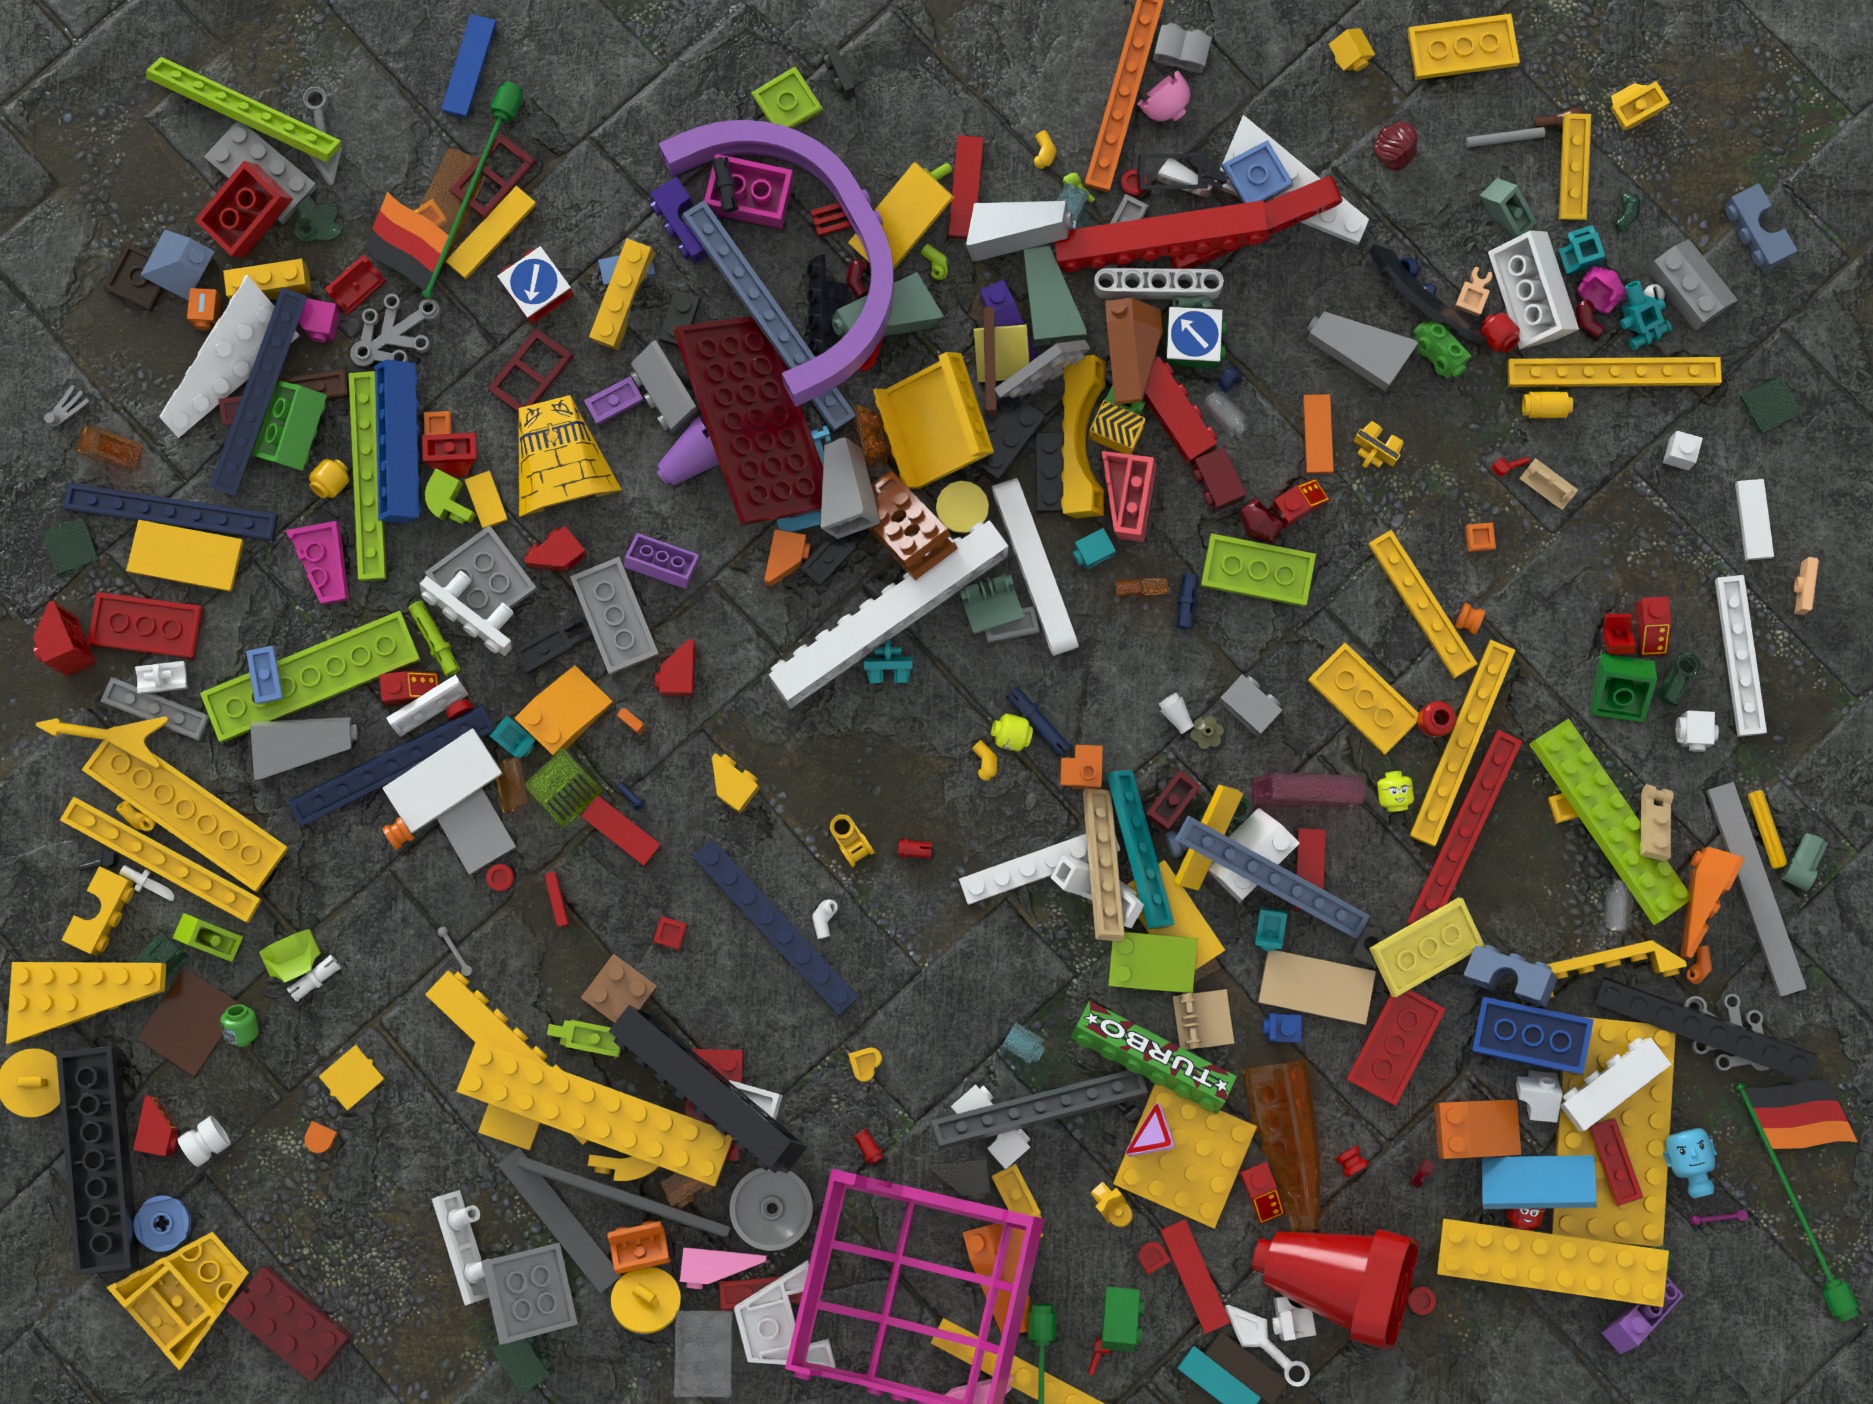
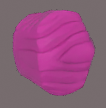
M1597 266L1590 267L1586 276L1582 279L1583 282L1577 289L1582 300H1590L1594 304L1593 309L1603 314L1609 313L1613 307L1618 305L1627 296L1626 289L1621 283L1618 274L1613 270Z

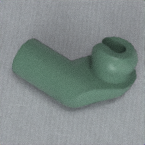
M1206 295L1175 297L1173 300V307L1213 309L1212 300Z

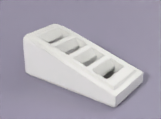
M1168 158L1158 172L1157 181L1167 185L1198 184V175L1175 159ZM1208 185V188L1181 190L1208 198L1211 194L1212 186Z

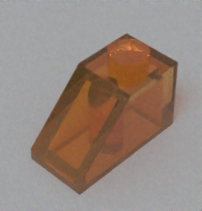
M97 426L82 427L75 452L100 462L136 469L144 444Z

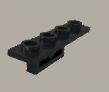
M823 254L808 261L806 270L809 277V290L807 293L809 316L807 324L810 328V341L808 348L815 357L827 351V335L839 336L833 328L832 319L837 309L849 304V284L826 280V259Z

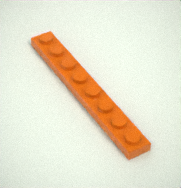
M1164 0L1136 1L1084 187L1107 193L1110 192Z

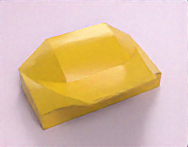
M1657 81L1648 86L1634 83L1611 96L1613 105L1610 109L1623 131L1652 118L1666 108L1670 101Z

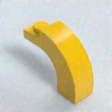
M589 1155L588 1166H594V1172L611 1174V1169H615L613 1181L641 1179L660 1168V1166L633 1156L619 1159Z

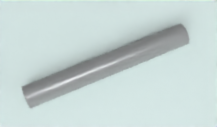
M1539 127L1466 137V146L1469 148L1545 137V128Z

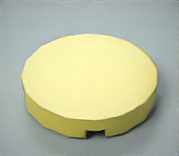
M958 481L951 483L941 491L937 498L936 513L938 519L949 531L954 533L968 534L970 533L969 530L977 523L982 522L984 524L988 516L989 503L987 496L979 486L971 482Z

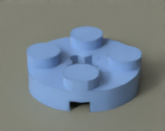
M171 1196L152 1197L142 1204L143 1206L135 1215L133 1225L135 1235L142 1244L153 1251L164 1252L173 1250L189 1237L191 1215L184 1202ZM164 1215L166 1220H169V1225L166 1226V1231L162 1232V1228L156 1227V1222L160 1221V1216Z

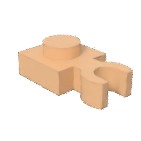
M1475 267L1471 273L1470 279L1472 284L1465 281L1454 307L1477 317L1481 315L1490 292L1483 287L1488 285L1492 278V272H1488L1485 279L1478 278L1477 272L1479 267Z

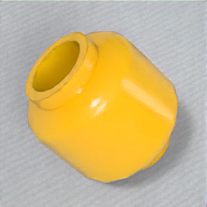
M324 459L310 473L309 486L316 495L323 499L326 497L335 498L349 482V477L346 473L348 469L345 464L337 459L335 461Z

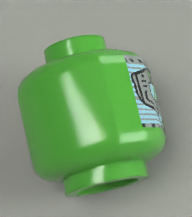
M238 1004L227 1008L220 1018L223 1038L231 1045L238 1047L247 1046L259 1034L255 1012L244 1005Z

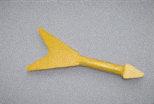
M160 717L109 729L61 723L59 719L37 722L36 726L54 736H58L61 733L107 740L159 769L161 765L146 746L145 740L149 735L167 724L169 718Z

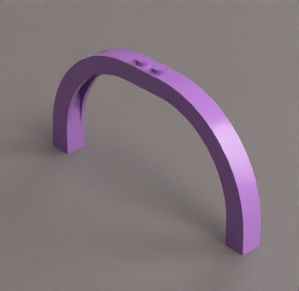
M752 120L716 122L696 127L658 143L661 157L672 177L715 159L716 154L723 156L765 155L789 161L806 169L822 181L833 193L868 256L871 266L869 294L856 323L837 344L812 360L783 372L782 377L784 386L795 407L826 393L848 379L865 363L880 342L888 325L894 300V272L891 251L887 237L881 227L883 224L879 212L877 210L873 211L869 205L871 200L867 191L860 189L849 169L826 146L808 135L783 125Z

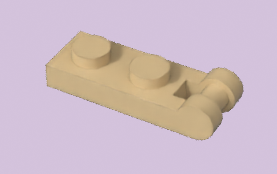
M1648 784L1642 789L1641 856L1664 862L1671 858V803L1674 796L1671 790H1657L1655 786ZM1654 800L1658 801V806L1654 805Z

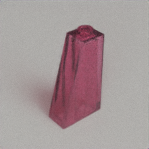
M1271 772L1252 779V806L1353 807L1364 804L1366 787L1361 776Z

